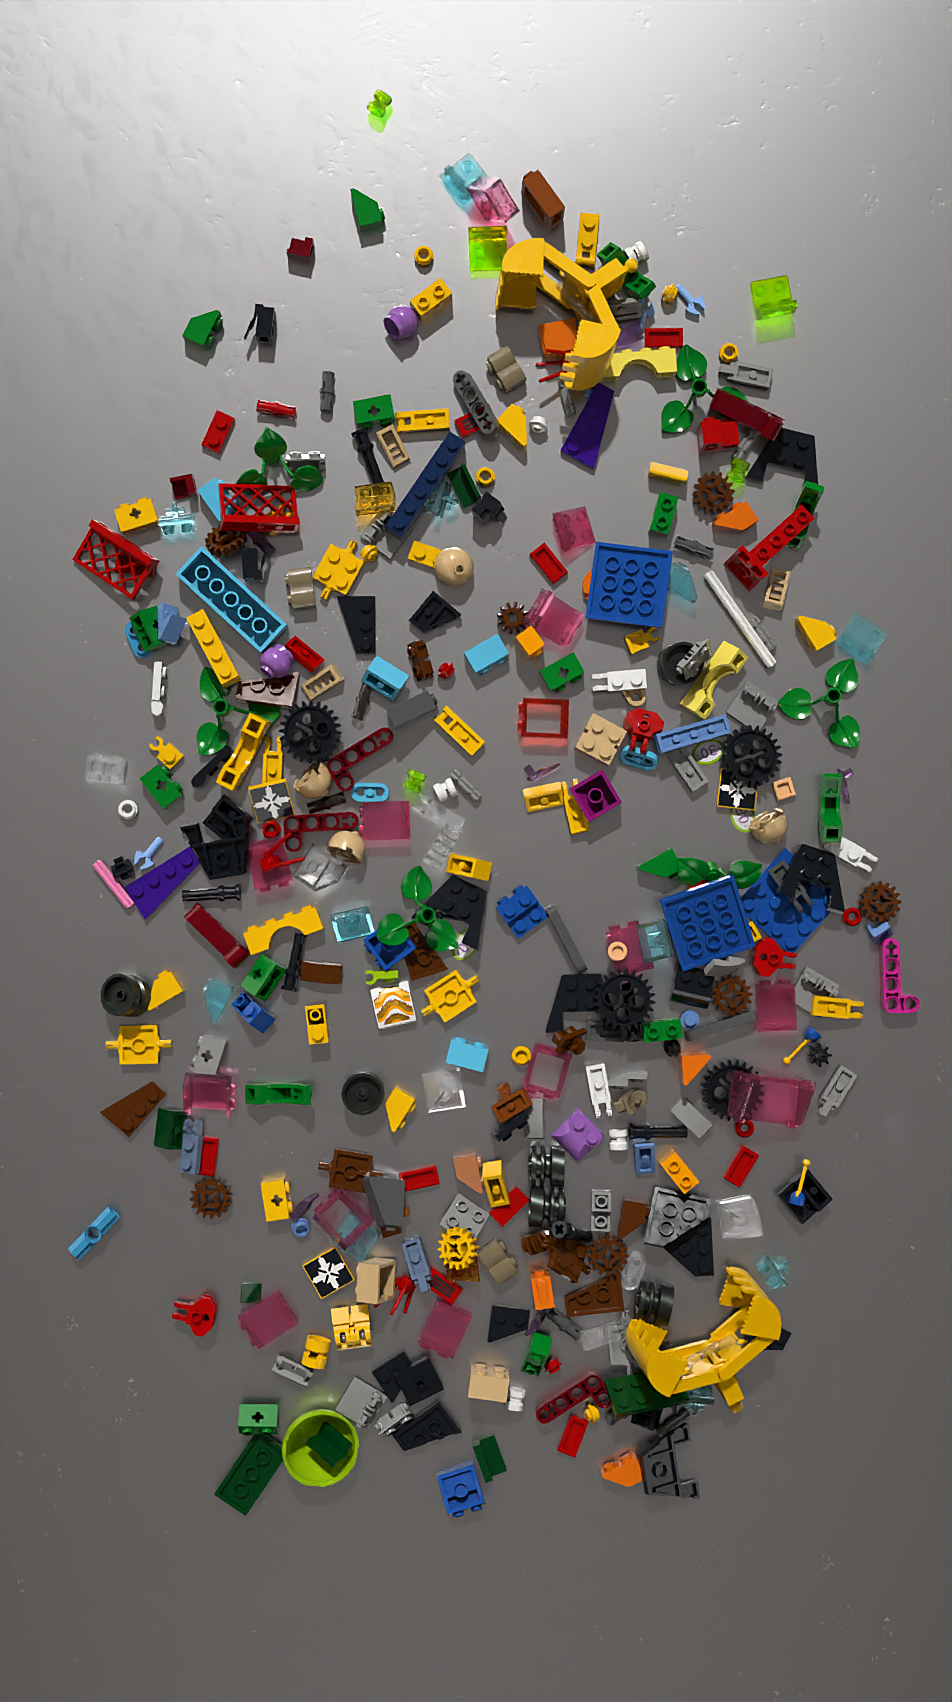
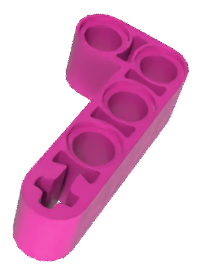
M885 938L879 944L881 1008L889 1013L916 1012L920 1008L919 999L913 995H901L899 942L893 938ZM889 943L893 944V948H890V952L889 949H886V945H889ZM885 955H894V958L885 957ZM891 960L894 963V968L888 971L886 963ZM889 980L894 981V987L891 990L886 988V983ZM911 998L914 1001V1005L908 1009L906 1001ZM889 999H893L895 1002L892 1009H888L886 1005Z

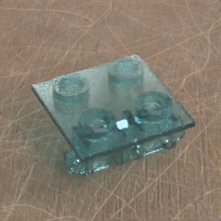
M470 152L453 166L448 165L445 167V172L439 176L462 206L493 183Z
M856 612L835 644L867 665L888 633Z
M350 1211L329 1243L359 1263L364 1261L381 1232Z

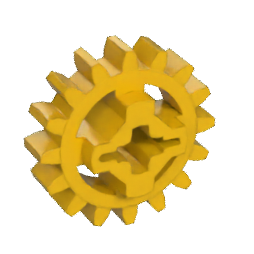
M460 1227L447 1229V1233H442L443 1240H438L441 1247L437 1248V1251H442L439 1258L445 1259L444 1265L449 1264L450 1269L456 1268V1270L468 1268L469 1264L475 1262L472 1257L478 1256L475 1249H478L479 1246L474 1245L477 1238H471L473 1232H467V1228L460 1229Z

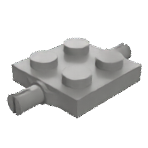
M625 1310V1313L621 1311V1323L607 1325L609 1356L611 1365L626 1366L627 1375H630V1369L632 1375L635 1374L634 1365L638 1363L626 1344V1330L630 1321L629 1310Z

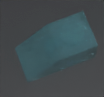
M680 562L677 564L673 563L670 570L668 589L695 603L698 597L691 572L687 570L688 567Z
M213 977L212 980L208 979L203 987L206 1005L211 1020L215 1023L218 1021L235 988L216 977Z

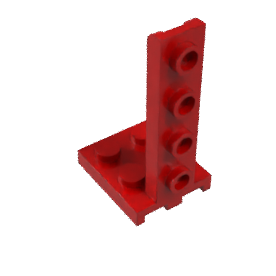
M803 505L799 506L750 552L742 545L724 565L748 591H751L769 574L762 566L815 518Z

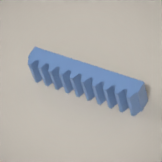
M725 714L656 734L654 739L659 754L726 736L732 733Z

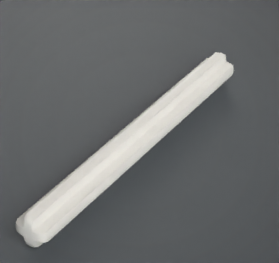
M712 570L704 575L705 580L767 668L775 665L776 660Z

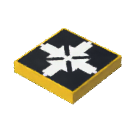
M720 768L716 806L755 811L757 783L755 782L753 788L750 787L749 782L745 787H743V781L735 784L737 778L734 777L730 780L731 773L725 774L726 769Z
M286 778L248 787L257 823L295 815Z
M337 1246L302 1265L321 1299L355 1280Z

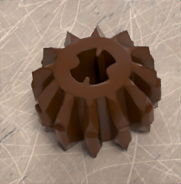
M508 602L506 603L507 610L504 607H500V611L504 614H497V618L503 619L498 621V625L505 624L502 628L503 632L510 628V635H512L513 629L519 634V626L524 630L526 629V625L522 622H529L528 618H524L529 612H521L524 609V605H521L518 609L516 608L517 602H514L511 608ZM512 614L513 616V614H516L517 622H510L509 615Z
M549 1230L536 1231L522 1237L521 1246L525 1255L531 1256L548 1250L542 1244H545L543 1243L545 1239L553 1243V1237Z

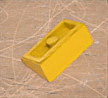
M651 462L648 475L649 477L684 485L688 478V471Z
M560 782L523 789L527 812L564 805Z

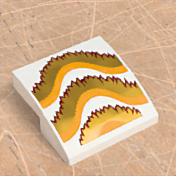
M408 981L370 989L379 1030L417 1021Z

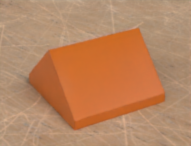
M705 1051L678 1053L679 1080L687 1086L712 1057Z

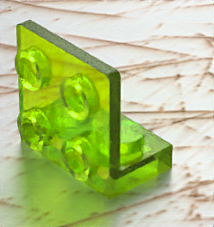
M507 225L468 227L470 271H501L502 261L507 252Z
M787 275L752 281L750 283L757 320L792 314L798 308L797 300H792Z

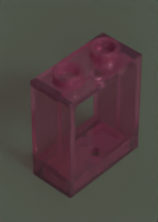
M480 176L466 187L486 221L506 223L520 212L500 178Z
M535 1042L522 1087L531 1094L536 1095V1092L543 1093V1097L554 1100L555 1097L560 1098L572 1058V1052L567 1051L559 1055L555 1052V1047ZM537 1052L564 1059L556 1090L529 1083Z
M340 1188L338 1191L333 1190L327 1198L329 1200L325 1204L321 1202L313 1210L315 1214L312 1219L345 1251L372 1225L374 1219L343 1188ZM339 1199L362 1221L345 1238L322 1217Z

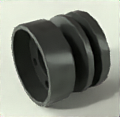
M531 1146L528 1156L530 1186H536V1178H540V1186H544L545 1178H549L551 1187H564V1146H551L549 1155H546L544 1146H541L540 1154H537L536 1146Z
M531 1186L528 1226L541 1227L543 1219H547L548 1227L552 1228L553 1219L556 1222L564 1221L566 1215L564 1188H559L558 1196H555L554 1187H551L549 1196L545 1195L544 1186Z
M641 1279L634 1297V1319H641L644 1313V1321L648 1322L651 1314H654L655 1324L668 1326L673 1308L674 1285L661 1283L658 1291H655L653 1281H650L647 1289V1281Z

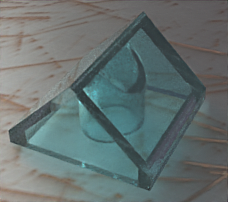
M369 905L330 914L338 943L367 937L375 931Z
M656 919L636 925L645 963L674 956L666 919Z

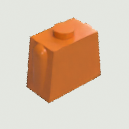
M576 317L538 325L537 330L542 352L547 359L553 357L561 359V357L565 356L545 352L546 349L566 352L573 351L578 331Z
M536 1270L534 1273H530L535 1309L555 1308L549 1271Z

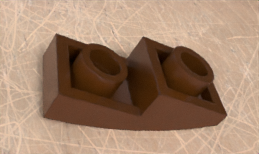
M302 961L300 980L325 984H341L343 965L328 962Z

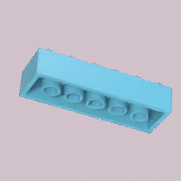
M202 546L177 571L176 575L261 654L288 628V625Z

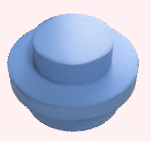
M692 1010L685 1011L680 1017L681 1025L688 1030L695 1029L700 1021L698 1014Z
M304 1218L296 1219L291 1225V1230L296 1236L304 1237L310 1231V1223Z

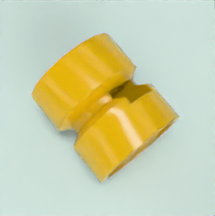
M308 1335L305 1343L307 1351L303 1352L301 1363L310 1368L325 1369L328 1358L325 1354L329 1352L331 1340L321 1336Z

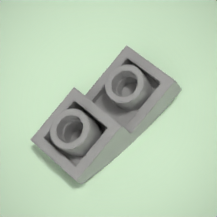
M728 956L724 961L713 959L704 968V973L706 976L715 977L733 974L745 963V959L735 956Z
M637 1070L616 1075L608 1080V1086H612V1089L623 1090V1086L628 1087V1079H631V1082L643 1083V1079H648V1072L646 1070Z
M683 1097L671 1110L700 1139L714 1126L686 1097Z
M530 1098L533 1105L524 1110L530 1117L526 1120L528 1124L524 1126L525 1139H544V1098Z
M592 1192L591 1232H610L611 1192Z

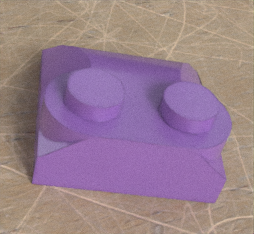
M578 1108L551 1134L577 1162L605 1137Z

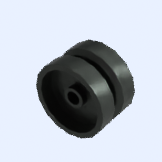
M674 643L663 649L657 661L658 672L667 683L677 686L691 683L702 673L704 663L698 667L699 670L696 675L689 677L687 681L683 673L679 674L675 670L677 664L685 655L691 657L688 652L694 646L692 643Z
M113 974L106 979L100 992L103 1008L114 1016L138 1017L146 1011L151 1000V990L148 982L143 977L137 975Z
M363 1070L355 1072L348 1077L343 1085L341 1095L343 1103L349 1111L358 1115H367L379 1108L383 1102L385 1090L379 1076L373 1072ZM361 1090H365L367 1095L360 1096L359 1093Z

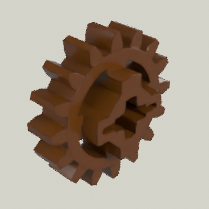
M714 471L711 472L710 476L704 473V479L699 477L697 480L699 484L694 485V488L697 489V491L692 493L693 496H697L694 502H700L699 509L705 507V513L710 509L713 514L716 513L717 509L723 512V506L726 508L730 506L727 501H733L734 499L730 496L735 492V490L730 489L733 482L727 483L729 477L726 476L723 479L721 472L718 476H715ZM714 480L713 484L711 485L705 484L708 481ZM721 484L725 487L726 491L722 490ZM712 489L716 490V495L714 497L711 496L712 492L710 491H712ZM701 494L705 495V497H706V499H707L706 502H705L704 499L702 498V495H701ZM717 500L722 501V500H723L722 503L717 504V505H713V503H714L715 501H717Z
M218 524L217 529L212 528L213 532L207 533L208 538H205V545L212 556L216 555L219 558L223 555L225 558L227 554L234 555L233 552L235 550L239 552V547L245 546L244 542L247 541V534L245 531H220V524Z
M879 881L877 886L872 882L870 884L871 889L866 886L864 888L866 893L860 894L863 898L858 902V904H863L860 911H866L864 917L866 918L870 915L871 922L878 919V923H882L883 918L888 922L890 921L889 916L892 918L896 916L894 911H900V908L897 906L902 903L901 900H897L900 893L895 894L893 891L896 887L894 886L890 889L888 882L884 886L882 881ZM876 890L875 897L868 898L869 894ZM879 898L882 902H884V904H882L881 906L879 903L875 902ZM892 906L891 910L884 914L885 908Z
M730 974L728 979L722 976V982L715 981L717 987H712L715 994H712L711 998L715 999L712 1005H718V1012L723 1009L724 1015L730 1012L731 1016H734L736 1011L742 1014V1008L748 1009L746 1003H752L748 996H752L753 993L747 991L751 986L744 985L746 983L745 979L739 981L740 976L736 975L733 979ZM735 983L740 985L743 991H738L735 988ZM726 984V989L720 992V989ZM731 990L733 993L738 994L734 996L732 1000L724 996L730 994ZM740 999H743V1001L741 1002V1004H740L739 1006H737L736 1003H737ZM720 1000H725L728 1008L723 1006Z
M209 1176L207 1182L202 1178L201 1185L199 1183L194 1185L197 1190H191L194 1196L190 1197V1201L195 1202L191 1207H197L196 1214L202 1212L203 1218L209 1215L210 1219H213L214 1214L219 1218L221 1217L220 1211L227 1212L225 1206L231 1205V1202L227 1200L231 1199L232 1195L227 1194L230 1191V1187H224L225 1181L219 1183L218 1177L213 1181L212 1177ZM212 1185V1186H216V1188H215V1189H208V1188L205 1187V1186ZM221 1191H222L223 1197H224L223 1202H222V1200L220 1199V1192H221ZM217 1192L215 1194L214 1200H211L206 1204L208 1197ZM199 1193H200V1195L202 1196V1203H201V1204H200L199 1198H198ZM214 1207L216 1210H207L206 1208Z
M606 1233V1238L599 1235V1241L593 1239L594 1246H588L591 1252L587 1253V1257L592 1258L588 1263L589 1265L594 1264L593 1271L599 1269V1275H602L603 1272H606L607 1277H609L610 1272L617 1275L616 1270L623 1271L621 1265H627L628 1263L624 1259L629 1257V1254L624 1252L628 1248L626 1245L621 1246L623 1244L622 1239L616 1241V1235L610 1238L608 1233ZM611 1243L615 1244L620 1251L614 1250ZM601 1244H604L600 1250H597ZM607 1248L612 1254L609 1256L608 1263L604 1256L607 1253ZM596 1259L601 1260L604 1263V1267L599 1265ZM616 1260H619V1261L617 1262V1264H615L614 1266H612V1264H613Z

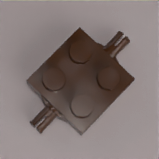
M335 1148L334 1157L330 1164L323 1162L318 1164V1170L329 1171L330 1181L328 1187L365 1193L362 1178L368 1176L383 1178L384 1173L372 1171L373 1154Z
M556 1238L553 1243L548 1239L543 1241L545 1244H542V1246L550 1250L547 1267L569 1282L577 1283L581 1271L586 1275L591 1272L589 1271L591 1268L584 1264L588 1247L574 1239L566 1241L562 1238Z

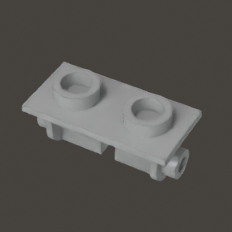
M312 451L309 454L301 455V452H290V455H286L285 461H290L286 465L291 472H295L304 465L313 466L320 472L325 470V462H321V460H324L325 454H320L318 451Z
M278 1355L271 1371L304 1387H307L313 1374L310 1367L306 1368Z
M406 1402L400 1403L391 1410L394 1416L392 1419L387 1413L378 1419L374 1426L378 1431L381 1430L378 1433L380 1436L389 1437L396 1432L398 1426L409 1423L415 1413L407 1411L410 1407Z

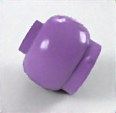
M398 305L389 311L388 316L384 318L383 322L387 333L393 339L398 340L415 333L418 328L419 318L413 308L406 305Z
M276 643L273 647H268L261 654L259 661L262 667L260 669L269 678H282L290 671L294 657L284 646Z

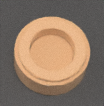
M613 942L608 947V955L614 961H621L627 955V948L621 942Z

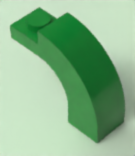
M612 242L596 254L603 266L615 258L623 266L628 260L621 248ZM638 271L627 273L622 289L631 297H638L640 299L649 296L651 291L656 288L652 280L643 276Z
M806 481L800 490L792 513L799 506L803 505L813 516L825 487ZM809 524L786 545L800 549L806 538Z
M822 773L818 799V822L822 843H841L843 831L840 815L842 774Z
M305 1083L245 1084V1104L289 1103L311 1105V1085H305Z

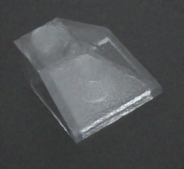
M312 843L304 856L305 860L300 862L292 876L316 892L338 883L348 866Z
M460 1069L422 1074L428 1113L466 1107Z
M753 1194L715 1201L723 1239H745L763 1235L760 1215Z

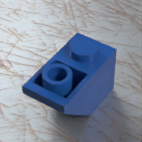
M245 990L232 1003V1006L248 1024L262 1034L275 1021V1018L268 1010Z

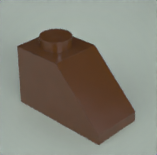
M623 1197L617 1230L618 1238H624L644 1224L645 1218H649L650 1207H647L646 1201Z

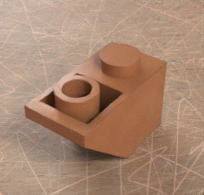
M476 1152L454 1156L453 1161L457 1179L479 1194L483 1193L485 1185L479 1169L482 1168L481 1157H477Z

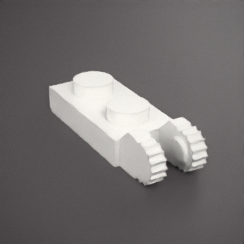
M155 661L151 712L159 716L162 714L164 706L160 702V697H164L165 686H161V680L166 676V667H163L162 662Z
M645 669L613 671L592 675V679L595 680L608 679V685H596L593 687V691L608 690V692L647 688Z
M842 837L841 843H825L823 849L869 873H871L872 868L861 863V858L864 856L872 862L878 861L877 857Z
M605 1064L585 1066L596 1119H600L601 1116L598 1106L601 1103L606 1104V1114L608 1117H611V1097Z

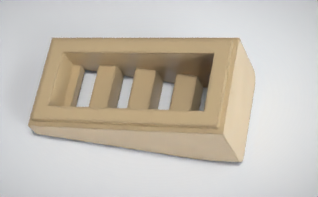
M393 424L375 432L393 468L410 459ZM391 431L392 435L383 439L382 436ZM392 439L396 440V442L388 446L386 445V442ZM397 445L399 446L400 449L390 453V449L396 447ZM401 452L403 453V456L396 460L393 459V456Z
M772 567L762 607L781 611L790 578V571ZM774 576L785 578V580L775 579ZM772 583L781 585L783 588L772 586ZM772 591V592L780 593L781 596H780V595H776V594H772V593H770V592Z
M331 664L301 684V687L308 698L314 700L343 681L344 677L337 666ZM329 671H331L336 679L335 681L331 677ZM323 675H325V677L329 681V685H327V683L323 679ZM318 679L323 689H320L315 680ZM310 683L313 685L317 693H313L312 689L309 686Z

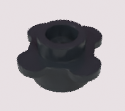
M676 1039L664 1040L666 1054L669 1057H677L678 1053L681 1052L679 1042Z

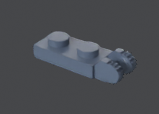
M187 1118L183 1126L184 1133L179 1172L199 1174L203 1144V1123L201 1120H195L193 1123L192 1119Z

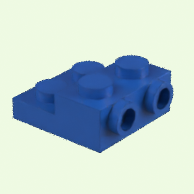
M520 885L512 891L514 895L510 898H507V896L503 897L497 902L498 906L496 907L517 938H520L549 917L527 885L525 887Z
M378 929L363 939L367 952L369 954L373 953L376 957L375 963L381 970L384 969L385 971L392 968L417 948L410 937L399 945L383 944L376 937Z
M474 1465L437 1476L449 1516L453 1515V1518L465 1515L464 1511L471 1509L472 1512L483 1509L482 1505L486 1504Z

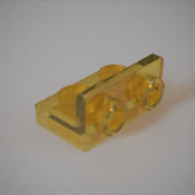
M392 482L354 487L357 497L355 507L357 516L394 511L396 495Z

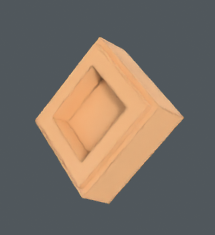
M791 777L771 783L777 801L796 795Z

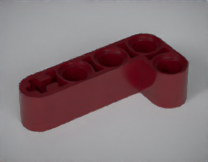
M717 388L709 404V407L760 431L762 436L773 441L776 440L785 422L783 418Z
M383 727L327 762V769L340 790L344 792L351 791L355 784L348 769L393 742L394 735L389 728ZM382 732H385L386 734L390 733V735L388 736L389 740L385 741L383 739L379 741L381 746L378 747L373 737L376 736L378 740L382 737ZM367 741L374 744V748L370 752H366L363 749V745ZM351 751L357 753V759L353 762L347 760V754ZM334 761H338L341 764V768L337 772L332 771L330 768L331 763ZM345 777L351 780V785L348 788H343L340 784L341 780Z
M353 812L288 816L283 824L284 836L288 833H291V836L285 841V847L290 852L300 851L303 847V832L355 829L359 824V817ZM339 815H342L341 819H348L349 815H351L355 822L352 823V826H349V823H342L343 827H339ZM330 816L336 819L334 827L326 825V819ZM309 818L317 820V825L313 829L307 826ZM291 819H295L298 822V826L294 830L288 827V822ZM292 838H296L299 841V846L296 849H292L289 846V841Z
M198 902L184 915V918L223 955L225 961L234 969H237L251 955Z
M588 1371L540 1402L535 1408L537 1420L540 1423L547 1424L589 1396L593 1398L598 1407L608 1408L611 1405L609 1397L606 1401L598 1400L599 1395L607 1394L603 1379L596 1371ZM593 1377L597 1378L598 1382L595 1385H589L588 1380ZM575 1388L582 1390L578 1396L573 1395L571 1392ZM562 1398L566 1402L564 1405L558 1406L555 1404L557 1399ZM541 1410L547 1411L548 1415L541 1414Z

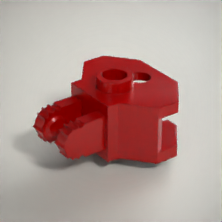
M641 708L627 712L623 727L630 735L629 739H631L628 750L633 751L636 741L642 742L640 753L645 754L649 740L654 739V735L661 733L663 730L664 721L657 713Z
M763 937L754 949L752 965L758 975L770 977L777 969H796V965L792 963H783V956L795 958L798 956V953L786 952L779 948L775 939ZM764 953V959L761 960L760 956Z
M203 1294L195 1302L191 1301L190 1303L174 1301L176 1308L187 1309L188 1311L187 1315L172 1313L171 1318L185 1321V1324H189L195 1336L203 1337L212 1329L217 1311V1304L212 1295Z

